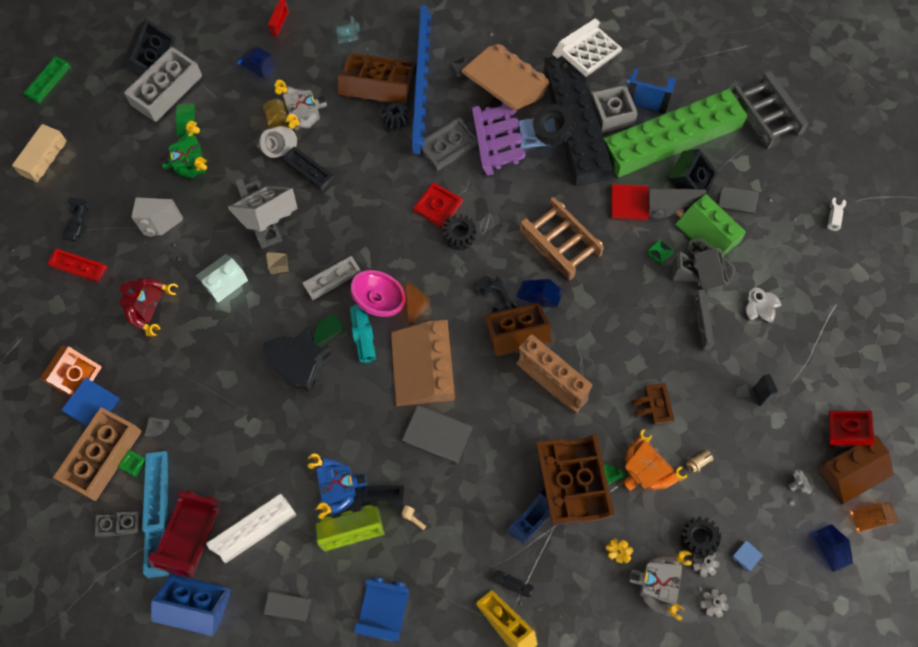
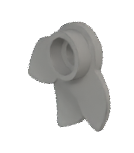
M753 288L748 292V304L745 310L750 320H754L759 316L771 323L775 318L774 308L780 307L781 302L775 294L765 293L761 288Z

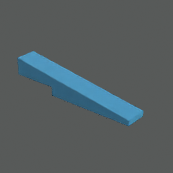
M166 451L146 454L142 528L145 532L143 574L149 579L169 576V572L152 568L148 562L151 553H156L169 523L168 453Z

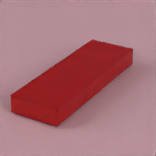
M57 248L47 263L52 268L98 283L107 269L105 264Z

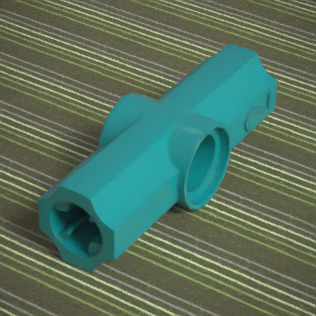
M356 304L350 308L353 338L357 345L359 361L369 363L376 359L373 331L367 312Z

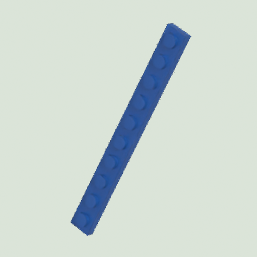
M421 5L412 139L413 154H420L421 147H424V136H421V134L425 133V122H422V118H426V107H423V104L427 102V94L424 93V90H427V79H425V76H428V66H426V63H429V52H426V49L430 48V39H427V36H430V26H428V23H431V13H428V5Z

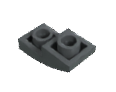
M139 512L96 515L95 537L122 536L138 533Z

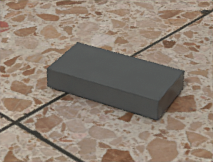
M268 592L263 614L306 622L311 600Z

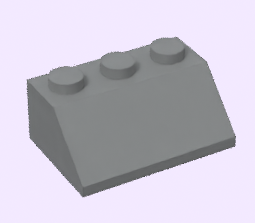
M265 186L228 206L233 215L247 229H253L257 232L266 230L267 226L279 222V219L291 215V212L298 209L293 188Z

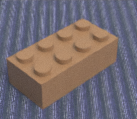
M101 407L53 478L96 501L116 472L117 466L127 451L131 449L142 431L134 424Z

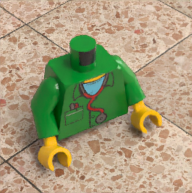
M189 121L184 135L176 143L169 146L170 157L161 159L164 169L173 167L178 176L194 178L198 174L206 173L207 165L204 163L207 160L203 158L200 144L196 136H194V133L198 134L200 132V129L196 127L197 123Z

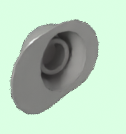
M286 126L268 129L260 136L257 148H260L266 156L276 158L285 155L294 146L296 147L297 137L295 132Z

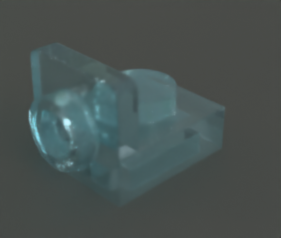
M353 16L350 17L351 24L335 27L339 43L358 40L357 32H360L359 23L355 22Z

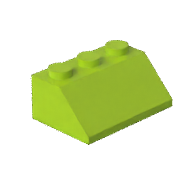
M373 505L362 507L361 511L355 513L353 511L344 512L338 518L326 517L316 524L317 542L324 552L385 534L377 506L373 507Z

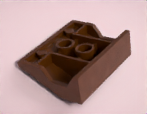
M350 53L345 61L344 74L338 75V94L345 97H359L364 100L373 99L379 102H391L392 100L394 103H397L399 100L401 104H406L411 90L416 62Z
M597 434L577 440L555 439L536 442L552 525L610 520L614 516V510Z

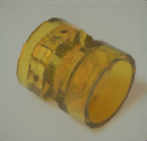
M280 99L267 102L263 110L270 129L280 126L289 127L290 122H286L288 111L285 102Z

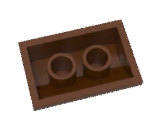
M540 303L484 315L495 356L519 351V346L530 335H534L544 345L552 343L550 324Z
M877 435L874 436L875 445H857L818 468L842 504L894 475L890 453Z

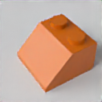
M61 346L40 377V380L72 396L85 378L91 381L94 380L101 366L69 346Z

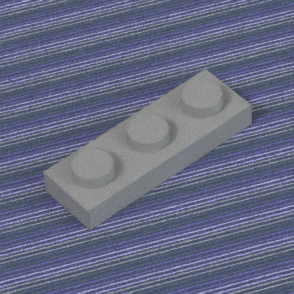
M350 256L303 282V286L311 299L314 300L354 278L361 270L353 257Z

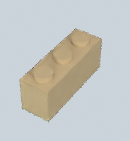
M42 124L12 166L21 176L38 182L45 174L49 165L54 161L56 155L64 147L66 139L60 131Z

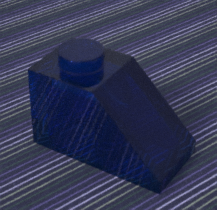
M259 47L247 50L237 61L238 64L264 79L275 68L271 54Z
M551 279L526 280L522 282L516 297L532 304L540 303L543 308L557 307L563 290Z

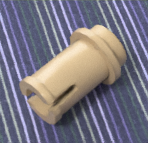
M705 449L694 458H689L686 466L690 472L698 473L700 468L713 461V456L706 457L711 453Z

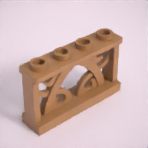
M530 335L519 346L520 357L517 365L576 414L589 400L588 395L593 385L534 335Z

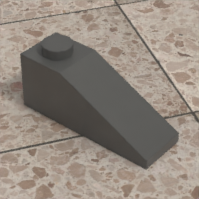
M650 189L649 217L659 219L674 215L677 211L692 206L706 195V190Z

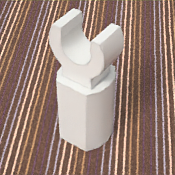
M833 198L830 202L831 210L827 225L828 229L837 231L841 228L843 208L846 206V200H843L840 205L836 204V198Z

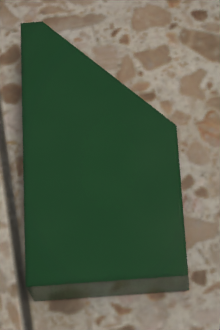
M335 313L318 323L313 339L318 346L345 331Z

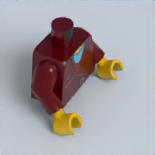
M140 278L137 281L131 280L128 283L122 284L120 291L123 295L119 305L124 310L127 322L141 330L145 329V333L149 337L156 336L152 329L158 331L160 327L157 324L150 326L147 324L150 323L163 294L161 289L167 295H175L176 293L170 291V287L178 288L176 284L165 285L164 282L153 278Z

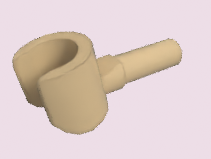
M404 506L401 513L402 518L415 523L424 530L426 526L413 516L415 510L409 506Z

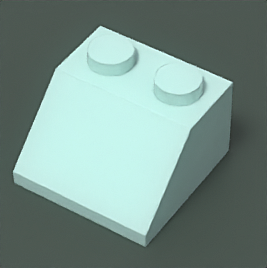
M227 254L196 275L197 279L217 302H220L248 281L243 270Z

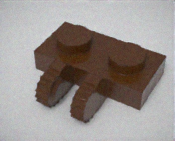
M665 383L646 385L645 392L647 397L632 400L634 406L649 404L648 409L638 410L635 412V415L638 418L651 415L653 425L673 423L675 420Z

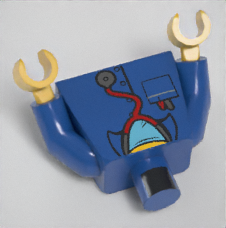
M312 454L308 457V459H313L315 464H308L310 469L316 466L319 467L316 470L322 503L315 510L321 509L324 513L319 514L318 518L323 519L327 514L343 513L353 503V500L357 498L355 488L367 485L365 474L353 476L350 466L333 459L320 458L317 454Z

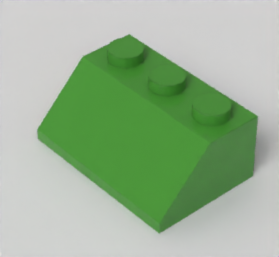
M707 194L695 202L676 223V226L690 240L702 238L713 248H720L723 256L738 245L746 233ZM700 242L694 243L701 251H706L700 248Z

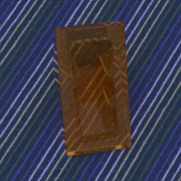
M406 282L409 325L418 320L431 304L430 298L412 283Z
M877 503L851 512L858 533L899 523L892 503Z

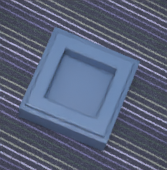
M746 540L732 558L749 572L762 558L763 554Z

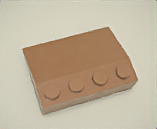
M500 44L488 47L462 69L463 74L514 111L542 99L550 83V80L545 78L544 74L535 71L530 64L524 63L517 55L510 53Z
M448 320L429 321L391 332L396 406L455 401Z

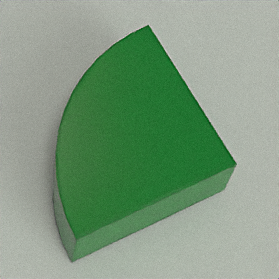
M603 464L608 485L626 476L621 469L609 464Z

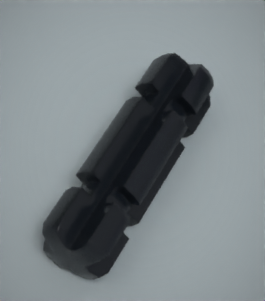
M497 570L493 577V582L499 585L502 583L504 587L517 593L520 591L523 596L528 598L531 597L534 590L533 585L528 583L525 585L523 584L524 581L509 574L506 576L500 570Z

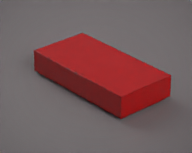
M279 0L268 23L270 33L273 36L279 34L289 12L286 0Z

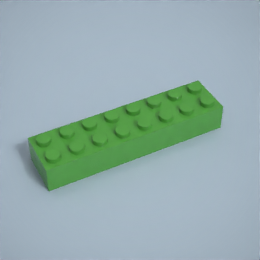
M727 89L606 137L604 141L613 171L617 178L740 129L746 120L747 114L731 90Z

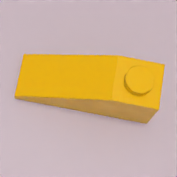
M493 590L476 602L477 607L509 647L537 646L534 630Z

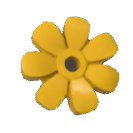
M613 538L606 545V549L610 551L608 557L611 560L615 557L618 563H623V561L628 563L631 560L630 555L633 550L631 547H628L626 541L621 540L619 543L617 538Z

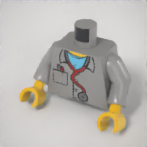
M277 80L274 85L277 94L284 93L283 97L289 112L286 122H290L289 127L294 128L295 131L301 128H310L320 119L318 109L327 107L324 96L314 99L310 90L304 91L286 86L282 80Z
M681 551L679 554H664L653 558L644 565L643 572L631 570L629 578L630 583L641 585L639 595L644 598V602L653 611L668 616L672 615L677 620H682V617L676 615V612L678 610L685 611L681 605L677 604L682 565L679 564L682 563L687 566L692 564L690 561H684L686 555H692L687 551Z

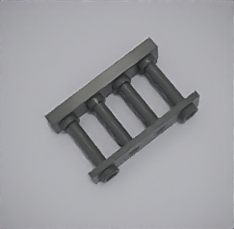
M771 71L765 72L760 84L742 91L737 84L732 90L733 95L747 114V121L767 149L771 148L776 136L790 130H794L798 136L804 133L809 124ZM762 90L768 94V98L751 104L747 98ZM771 103L775 104L778 108V111L764 117H760L756 111ZM781 116L788 122V124L772 131L765 124Z

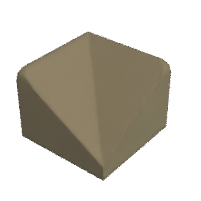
M266 253L270 274L289 271L287 254Z

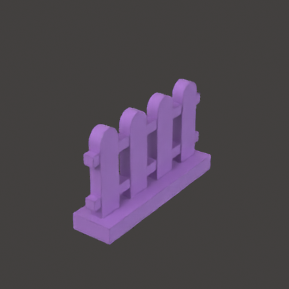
M505 103L492 109L486 107V111H481L479 106L472 108L482 167L487 176L494 174L493 167L500 169L501 165L514 162V164H518V160H522L525 157L524 149L516 148V145L522 142V136L520 133H513V130L519 128L520 123L517 118L510 119V116L514 115L517 110L514 111ZM504 117H505V119H506V120H504V121H500V122H497V123H494V124H493V121H494V120H497V119H500V118H504ZM508 132V135L496 138L495 136ZM511 147L509 151L498 153V150Z

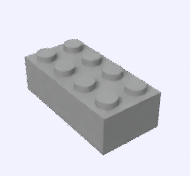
M171 47L124 94L132 107L156 122L202 77V74L196 62Z

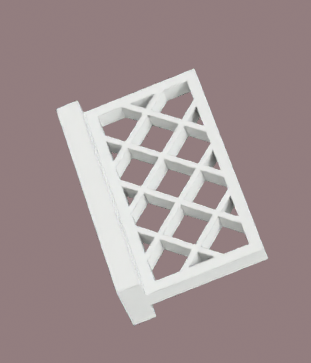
M595 18L561 40L553 55L557 59L563 56L582 74L588 76L619 54L622 48L598 28L600 22Z
M280 494L206 544L210 550L222 558L223 562L227 563L295 517L296 513L287 499Z

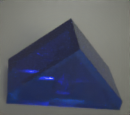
M831 524L812 533L833 572L853 564L850 540Z

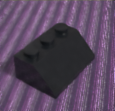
M145 19L137 26L121 67L136 76H142L159 58L173 47L176 37L148 19Z

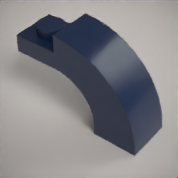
M545 489L538 494L525 512L507 529L515 540L523 544L527 543L550 517Z

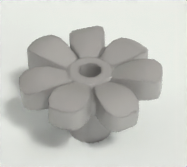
M800 469L793 471L792 474L795 477V481L789 484L791 490L795 491L801 488L803 492L812 493L813 490L807 482L808 478L803 475V472Z
M715 553L713 556L708 555L705 559L703 556L699 559L696 558V554L693 555L692 560L696 564L692 565L694 571L700 570L699 576L705 578L707 573L710 576L716 574L714 568H718L720 564L719 561L714 560L716 557Z
M716 589L711 590V593H703L702 596L705 601H701L700 606L701 608H707L706 615L711 617L715 614L717 618L723 616L722 611H727L729 605L724 603L727 600L726 595H719V591Z

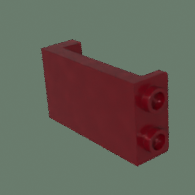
M179 491L177 494L179 500L156 553H151L148 562L152 568L192 579L219 514L220 506L213 497L205 496L204 498L197 496L192 491Z

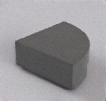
M149 417L144 436L151 438L160 435L167 429L170 421L163 418Z

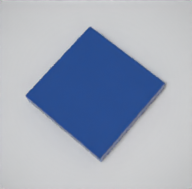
M85 378L62 411L88 427L101 407L111 412L120 398Z

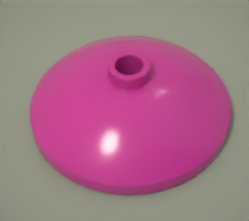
M367 270L360 272L352 280L350 286L352 298L361 309L372 315L381 317L393 316L399 313L405 305L406 295L404 289L397 280L386 273Z

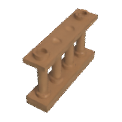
M554 197L550 201V210L535 222H530L527 218L520 222V232L568 281L575 276V266L594 252L598 257L602 255L604 248L602 242L598 238H594L565 209L564 204L561 201H557ZM555 215L563 221L546 235H542L538 231L540 226ZM567 227L575 233L574 236L560 247H554L550 243L554 237ZM581 239L588 247L572 260H567L563 253Z

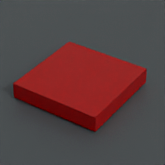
M432 182L413 207V212L443 228L444 222H448V218L452 217L463 203V198Z
M612 184L611 219L648 220V186Z
M829 411L830 445H875L872 411Z

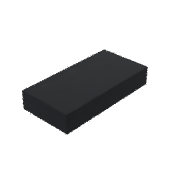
M770 374L763 375L752 388L760 406L766 405L778 393Z
M363 486L362 505H403L404 486Z

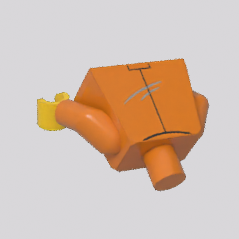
M643 429L639 437L629 445L625 458L627 465L625 468L629 471L630 475L623 481L625 486L632 490L640 484L644 489L659 490L684 480L687 475L684 477L679 475L682 467L674 470L649 443L652 434L648 438L643 436L646 431Z

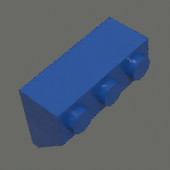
M171 574L152 600L151 621L213 636L222 621L231 588Z

